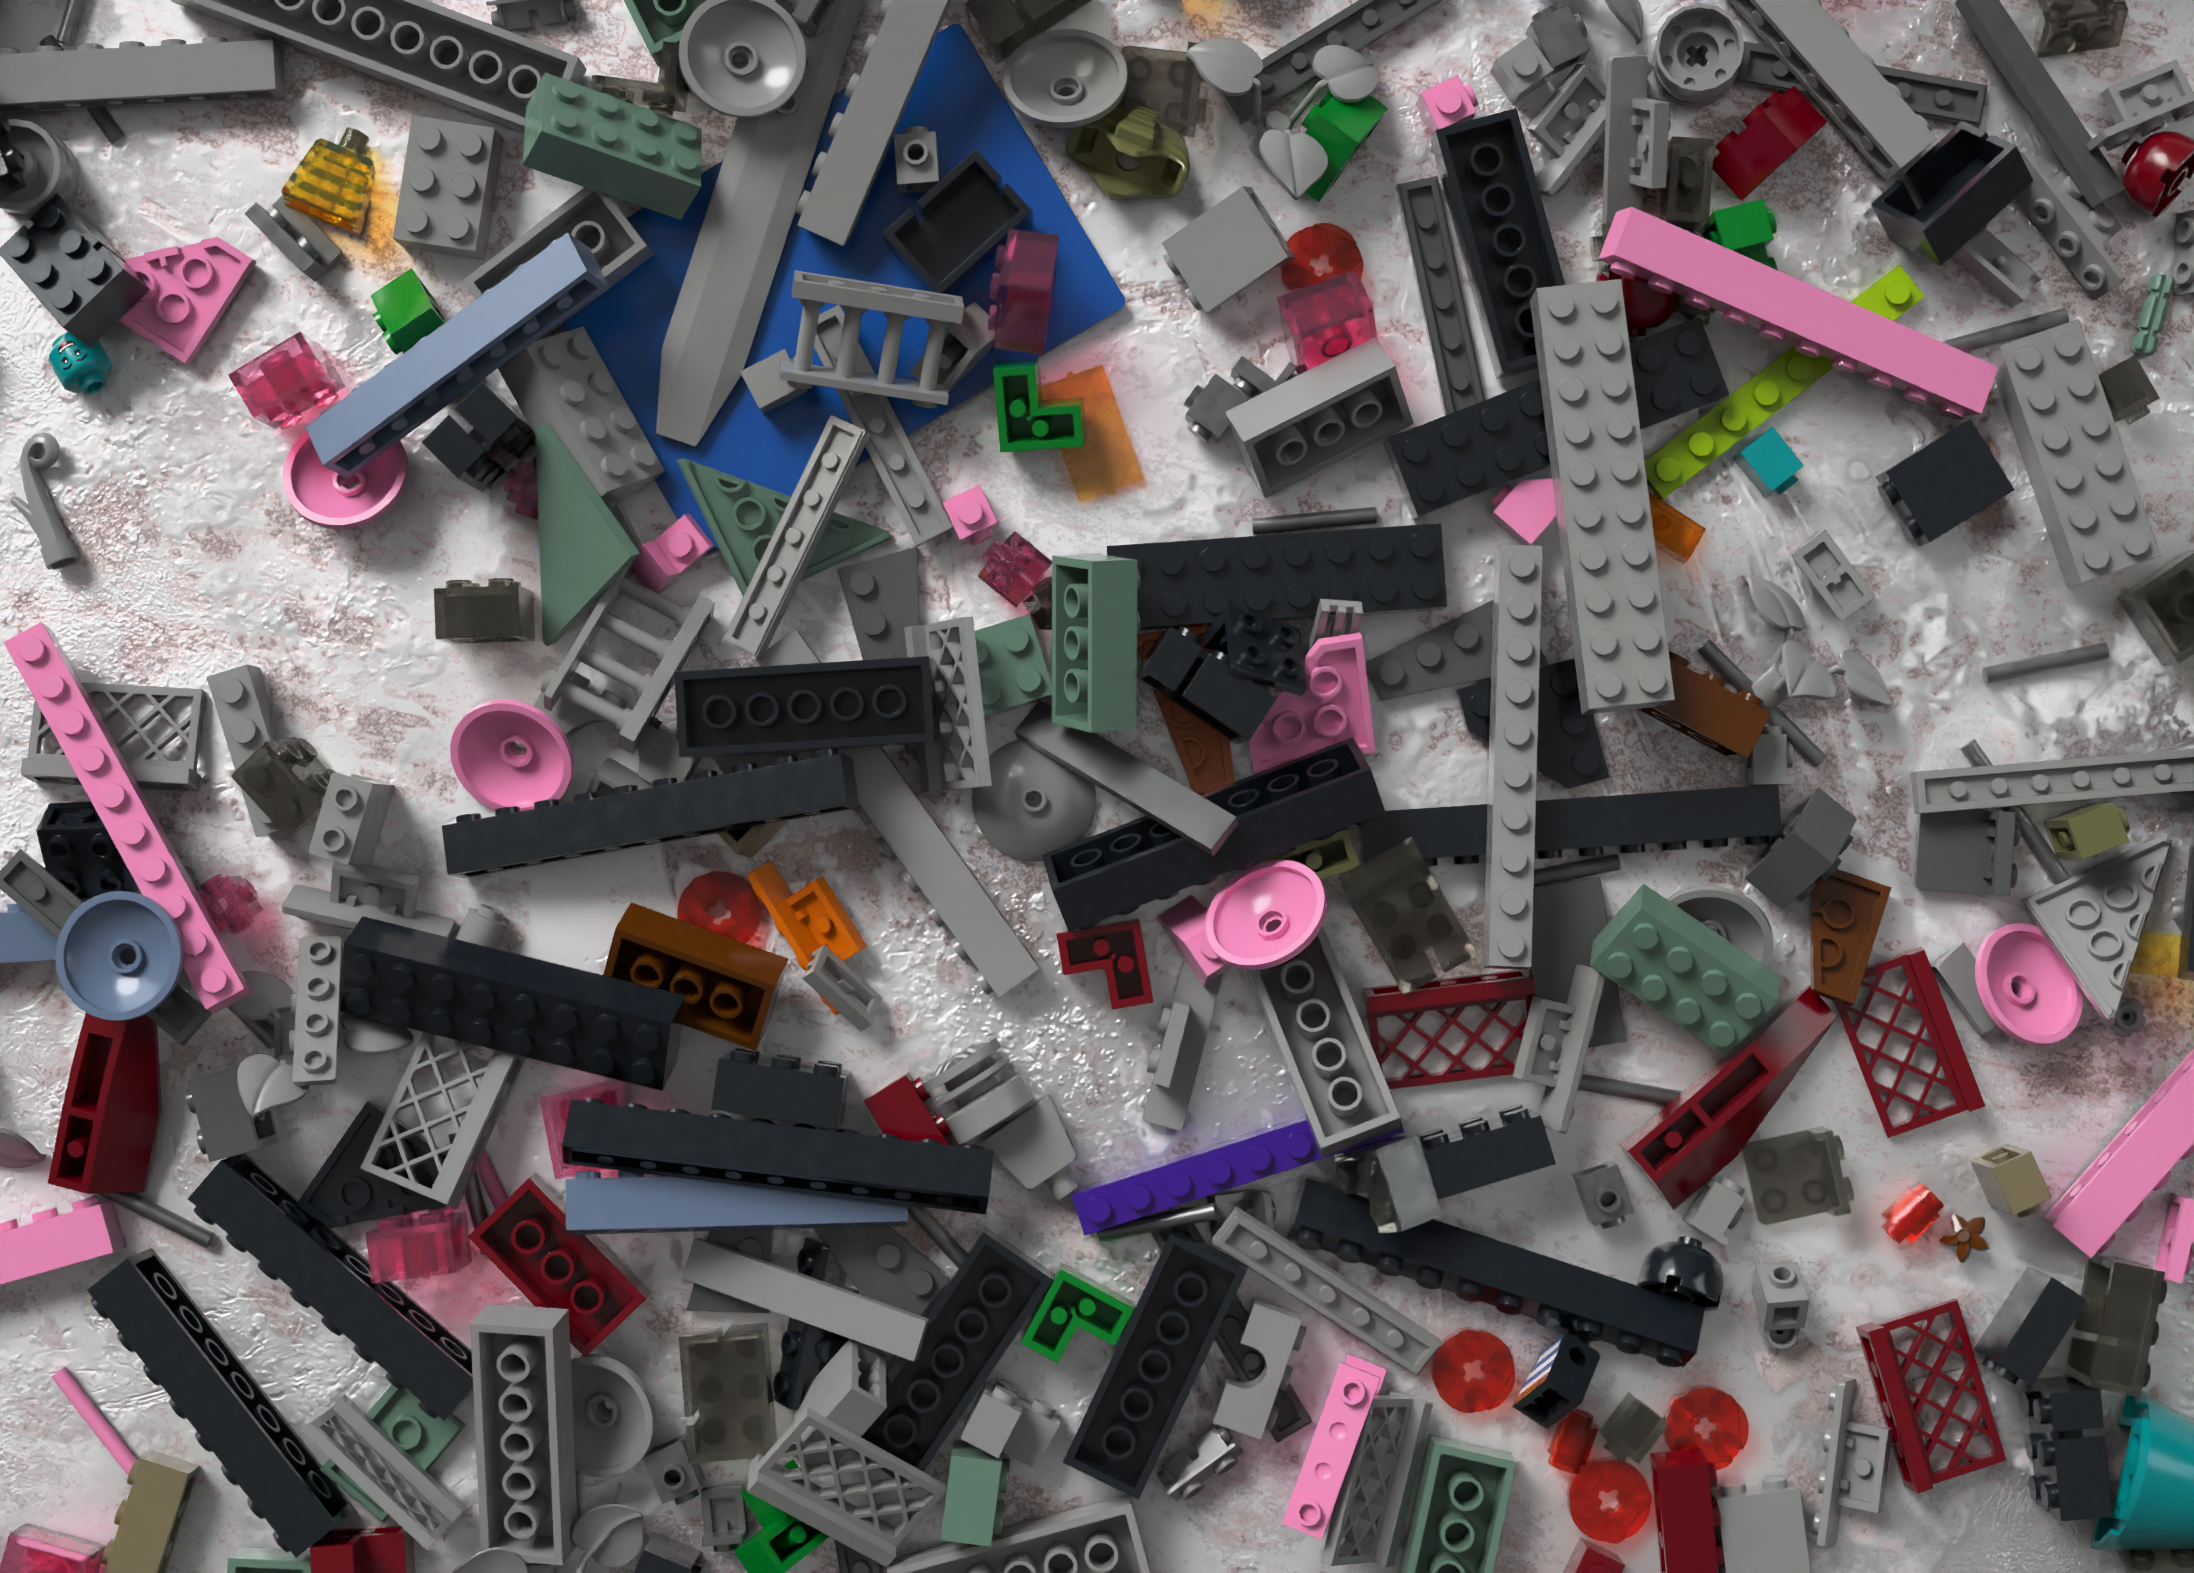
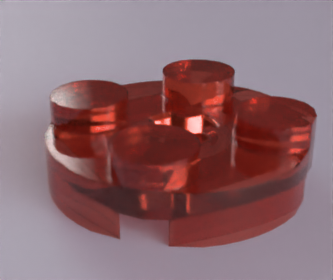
M1318 223L1299 230L1289 238L1287 243L1296 258L1280 267L1282 284L1294 299L1313 308L1336 307L1353 294L1362 277L1363 259L1355 239L1348 231L1334 224ZM1321 255H1325L1329 258L1328 265L1333 268V271L1330 274L1324 272L1322 276H1317L1314 274L1315 268L1310 265L1311 259L1319 260Z
M714 871L694 878L684 889L679 899L677 917L679 920L747 943L755 936L759 929L762 918V906L752 887L743 877L732 872ZM718 900L724 901L725 909L731 911L730 919H722L721 925L715 924L714 916L708 914L709 907H715Z
M1463 1327L1441 1341V1347L1432 1358L1431 1378L1438 1394L1450 1407L1464 1413L1489 1411L1501 1405L1511 1393L1515 1383L1514 1361L1509 1348L1498 1336L1484 1329ZM1475 1360L1481 1361L1480 1369L1484 1373L1483 1377L1480 1379L1472 1377L1470 1381L1463 1378L1466 1374V1371L1463 1369L1466 1362L1473 1363Z
M1698 1385L1685 1389L1669 1400L1663 1417L1662 1431L1665 1443L1671 1451L1700 1448L1707 1461L1714 1463L1715 1470L1717 1471L1733 1462L1732 1459L1738 1455L1740 1449H1744L1748 1440L1749 1426L1744 1410L1729 1393L1714 1386ZM1707 1417L1710 1423H1716V1430L1709 1431L1708 1439H1702L1701 1434L1694 1431L1695 1425L1700 1424V1419Z
M1609 1457L1588 1460L1574 1471L1567 1484L1566 1496L1570 1517L1580 1531L1594 1540L1618 1544L1638 1532L1648 1518L1652 1495L1647 1482L1634 1465L1622 1458ZM1613 1489L1617 1490L1616 1499L1618 1504L1614 1508L1610 1506L1606 1509L1600 1508L1602 1500L1598 1497L1599 1493L1602 1490L1606 1493H1610Z

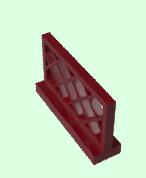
M1921 946L1866 967L1861 985L1870 988L1861 1010L1834 1001L1887 1138L1966 1110L1971 1112L1985 1107L1925 950ZM1902 965L1907 982L1900 996L1878 986L1886 970ZM1877 974L1873 984L1863 980ZM1910 988L1916 1003L1906 999ZM1876 991L1897 1000L1888 1022L1866 1013ZM1903 1003L1918 1009L1921 1013L1922 1021L1916 1034L1893 1025ZM1847 1011L1858 1015L1854 1025H1852ZM1863 1018L1885 1027L1876 1049L1858 1040L1856 1033ZM1925 1027L1928 1031L1931 1041H1928L1921 1037ZM1891 1030L1913 1039L1903 1061L1881 1052ZM1918 1042L1935 1049L1938 1058L1931 1073L1909 1064ZM1863 1050L1873 1054L1869 1064L1867 1063ZM1878 1057L1900 1066L1891 1088L1874 1081L1871 1072ZM1940 1067H1942L1946 1080L1936 1076ZM1906 1069L1928 1078L1918 1100L1896 1090ZM1935 1081L1950 1088L1955 1104L1937 1109L1924 1103ZM1877 1088L1888 1092L1884 1103ZM1893 1096L1915 1105L1909 1120L1892 1126L1887 1109ZM1921 1108L1930 1111L1927 1114L1918 1116Z
M1528 969L1510 970L1363 988L1370 1043L1381 1070L1382 1064L1392 1052H1395L1410 1064L1400 1077L1385 1079L1389 1089L1512 1075L1516 1063H1512L1502 1054L1516 1037L1522 1040L1523 1033L1521 1031L1526 1025L1532 997L1535 993L1534 977ZM1524 1000L1526 1014L1515 1027L1498 1015L1508 1001ZM1497 1003L1493 1009H1490L1485 1004ZM1477 1005L1488 1015L1476 1030L1472 1032L1459 1022L1457 1018L1467 1006ZM1456 1008L1451 1015L1444 1009ZM1436 1010L1447 1020L1431 1037L1418 1027L1416 1023L1426 1011ZM1414 1013L1410 1020L1403 1014ZM1395 1015L1406 1025L1390 1042L1378 1033L1377 1017ZM1493 1019H1496L1511 1031L1497 1049H1494L1480 1038V1035ZM1452 1024L1470 1036L1455 1055L1438 1042ZM1411 1029L1428 1041L1414 1060L1397 1047ZM1476 1041L1492 1053V1055L1482 1067L1471 1068L1461 1059ZM1380 1042L1387 1046V1048L1384 1050L1382 1054L1380 1051ZM1435 1046L1451 1060L1441 1072L1430 1073L1420 1063ZM1498 1059L1504 1063L1501 1065H1494ZM1457 1064L1463 1068L1460 1070H1453V1068ZM1415 1069L1422 1073L1419 1075H1411L1415 1071Z
M1951 1299L1876 1324L1869 1322L1856 1327L1885 1425L1888 1428H1893L1891 1444L1905 1487L1916 1493H1921L1933 1489V1484L2006 1461L1958 1300ZM1949 1312L1953 1327L1946 1341L1929 1333L1928 1330L1935 1316ZM1924 1320L1921 1327L1912 1324ZM1907 1326L1918 1332L1907 1354L1895 1348L1890 1333L1891 1330ZM1925 1336L1943 1345L1933 1367L1915 1359ZM1956 1339L1958 1340L1960 1349L1953 1346ZM1951 1350L1961 1355L1965 1363V1368L1958 1381L1940 1372ZM1897 1355L1904 1358L1901 1365ZM1912 1363L1930 1372L1919 1394L1908 1389L1904 1379ZM1937 1377L1955 1385L1945 1407L1927 1399ZM1968 1380H1970L1972 1389L1966 1386ZM1963 1390L1974 1395L1977 1403V1408L1970 1421L1952 1412ZM1910 1395L1916 1398L1913 1405ZM1924 1403L1942 1412L1931 1434L1920 1429L1917 1421V1416ZM1949 1417L1967 1425L1957 1448L1939 1439ZM1981 1419L1984 1425V1429L1978 1426ZM1975 1430L1987 1436L1992 1453L1978 1458L1965 1453ZM1922 1435L1929 1438L1926 1445L1924 1444ZM1936 1443L1952 1450L1954 1454L1946 1468L1933 1472L1929 1457ZM1962 1456L1969 1460L1959 1463Z

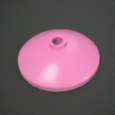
M306 431L295 442L287 455L283 467V487L295 511L307 521L330 529L354 528L377 519L395 504L403 492L408 478V458L401 441H398L347 479L322 466ZM359 483L354 488L348 489L351 484Z
M494 700L482 703L471 709L461 719L452 735L450 756L458 780L470 795L493 810L518 806L520 811L534 809V802L560 800L572 780L574 757L566 735L551 717L529 704L514 700ZM516 741L522 743L526 749L519 747Z
M1270 860L1255 864L1253 867L1233 876L1212 900L1205 923L1207 940L1222 961L1239 969L1260 970L1282 964L1302 952L1320 931L1328 906L1325 888L1315 872L1299 862Z
M2012 923L1993 931L1985 938L1976 957L1975 980L1982 1004L1992 1020L2006 1034L2028 1045H2050L2067 1037L2080 1020L2083 1010V991L2039 928L2026 923Z

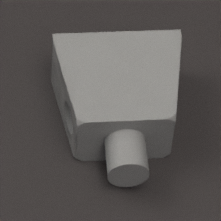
M1050 1094L983 1139L984 1145L989 1150L994 1151V1156L1028 1191L1044 1181L1058 1201L1078 1187L1065 1166L1077 1159L1078 1154Z

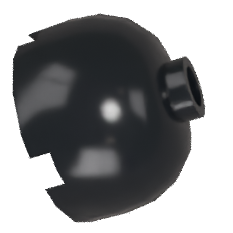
M1680 1236L1677 1242L1662 1243L1654 1247L1647 1254L1640 1270L1637 1286L1691 1302L1692 1304L1704 1307L1705 1311L1718 1309L1723 1289V1273L1721 1265L1716 1258L1702 1248L1703 1243L1691 1237Z

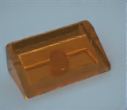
M1648 492L1655 546L1682 564L1688 562L1706 528Z

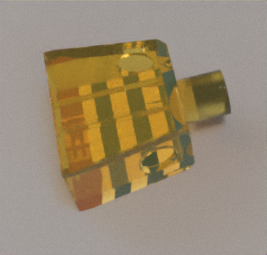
M347 127L338 145L323 138H318L282 188L285 205L359 236L363 228L376 175L374 161L362 155L369 137L357 129Z

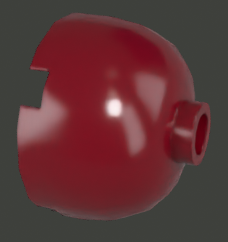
M2163 131L2150 135L2142 144L2134 141L2126 150L2121 160L2126 165L2122 174V183L2129 201L2144 213L2154 217H2158L2167 210L2182 192L2177 188L2181 185L2184 178L2191 179L2194 174V140L2178 132Z
M1609 271L1608 278L1602 272L1597 273L1596 282L1621 279L1628 336H1646V328L1661 326L1669 320L1675 310L1678 293L1674 291L1671 294L1655 291L1647 286L1648 280L1637 275L1634 278H1628Z

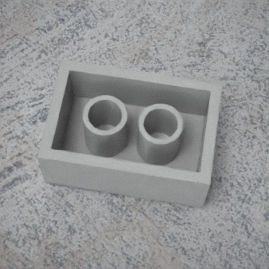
M412 115L393 239L403 248L485 260L504 138L494 127Z

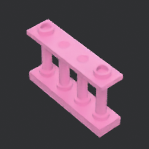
M1350 1353L1347 1355L1345 1363L1340 1362L1283 1518V1525L1322 1540L1326 1527L1330 1526L1334 1505L1375 1395H1379L1388 1368Z

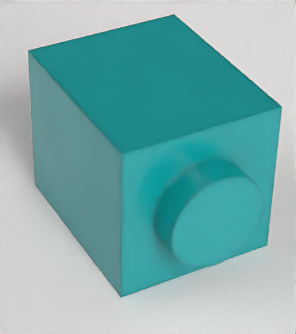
M1774 427L1762 433L1732 457L1762 496L1773 490L1778 495L1785 492L1799 480L1795 473L1804 466Z

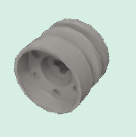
M1699 3L1684 6L1668 16L1658 31L1651 63L1654 67L1652 70L1654 82L1665 97L1678 105L1695 108L1710 105L1727 94L1736 80L1745 47L1742 30L1732 15L1718 6ZM1699 55L1704 57L1702 66L1698 63L1692 67L1688 65L1690 56L1694 59Z
M996 1037L986 1042L972 1044L941 1063L930 1078L922 1083L927 1093L943 1084L948 1091L933 1101L936 1107L943 1106L952 1101H955L959 1107L945 1121L959 1145L988 1130L1033 1099L1032 1094L1019 1074L1002 1081L998 1077L997 1073L1010 1061L1007 1055L991 1064L986 1058L1001 1047Z

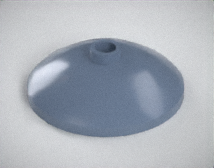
M114 891L97 895L74 910L60 932L55 954L59 981L72 1002L92 1016L116 1021L139 1018L158 1008L176 987L184 960L182 937L176 922L168 911L147 896L126 891ZM133 949L136 953V960L134 963L129 964L126 960V955L129 950Z

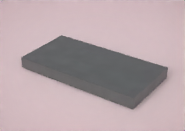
M1600 877L1533 888L1532 961L1529 971L1534 977V996L1566 1004L1576 965L1580 964L1591 967L1593 940L1608 924ZM1605 977L1604 993L1599 1002L1594 1022V1033L1588 1048L1627 1041L1618 985L1608 977Z

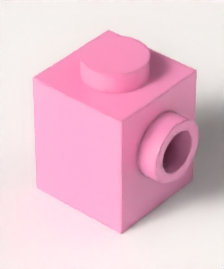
M1456 75L1421 92L1416 106L1432 137L1437 129L1473 120L1476 114L1474 107L1478 106V101L1472 87L1468 83L1463 85L1459 75Z
M981 485L942 502L961 544L969 541L972 546L980 544L994 536L992 530L999 528L997 519Z

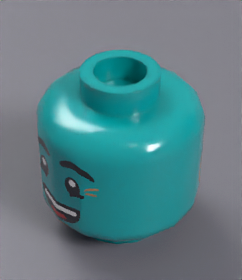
M69 332L60 335L53 342L48 358L63 388L73 393L93 394L100 391L106 385V380L110 376L113 367L99 340L90 348Z

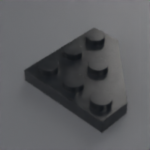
M1575 658L1539 668L1537 771L1567 789L1610 778L1593 714H1581ZM1491 681L1455 690L1466 731L1489 742Z
M371 1100L365 1103L296 1203L299 1208L328 1228L447 1207V1205L360 1169L386 1114V1110ZM396 1118L400 1134L412 1129ZM391 1129V1131H390V1133H389L387 1139H389V1138H391V1137L394 1136V1135H393V1132H392V1129ZM420 1134L403 1140L410 1161L431 1152L427 1139ZM397 1143L381 1150L375 1166L389 1170L404 1164ZM448 1153L440 1156L443 1163ZM434 1159L413 1167L418 1184L432 1189L439 1173ZM403 1171L397 1174L406 1179H409L407 1171Z

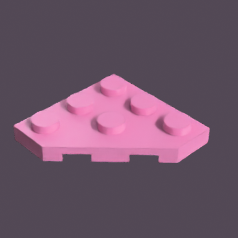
M219 237L201 240V243L183 247L174 246L146 252L142 256L124 259L125 263L134 270L149 287L150 291L119 322L190 366L255 266L256 261Z
M1360 632L1321 638L1316 641L1303 657L1307 690L1302 696L1280 689L1274 693L1273 696L1277 698L1248 741L1253 773L1268 770L1354 737L1363 755L1376 753L1363 640Z

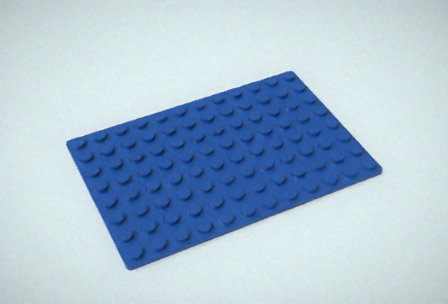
M952 24L938 32L895 134H903L904 128L914 126L927 127L928 132H936L940 181L977 149L1001 176L1002 185L1004 186L1007 183L1032 210L1033 222L952 294L963 298L964 309L973 302H976L1005 331L984 358L948 393V405L937 404L936 408H924L914 405L910 399L886 396L907 437L994 385L993 368L998 361L1038 359L1121 310L1125 305L1123 294L964 29L959 24ZM846 88L833 96L801 196L804 190L812 191L817 179L816 176L811 174L814 164L821 151L828 153L834 139L828 136L830 126L837 112L844 114L850 99L844 96ZM894 137L847 245L842 246L798 226L801 215L794 214L744 369L783 349L787 351L791 359L795 357L803 304L799 302L800 299L792 297L795 270L929 291L885 243L882 235L909 208L916 214L919 222L923 216L920 214L916 202L928 192H899ZM723 161L701 173V188L681 220L647 208H643L627 217L654 255L562 325L566 332L580 327H584L665 470L654 481L677 519H680L684 514L690 513L714 543L715 547L704 556L712 554L719 547L677 460L686 458L792 496L830 415L853 424L836 389L819 385H812V388L807 389L808 392L763 414L741 376L697 447L656 434L662 346ZM825 303L824 307H820L819 314L838 304ZM867 309V313L862 314L858 342L874 373L878 375L887 317L884 316L882 311ZM909 316V319L904 321L895 374L896 378L918 381L910 372L925 353L929 330L926 318ZM814 348L811 365L824 366ZM864 447L855 468L871 459L866 447Z

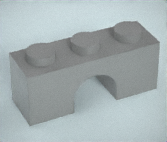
M1256 1298L1252 1299L1240 1334V1343L1257 1349L1265 1358V1366L1262 1373L1251 1381H1238L1227 1376L1225 1377L1212 1415L1214 1424L1260 1440L1265 1429L1272 1431L1279 1411V1407L1273 1405L1278 1389L1286 1391L1293 1367L1287 1365L1291 1351L1299 1352L1307 1329L1300 1326L1302 1322L1301 1314Z

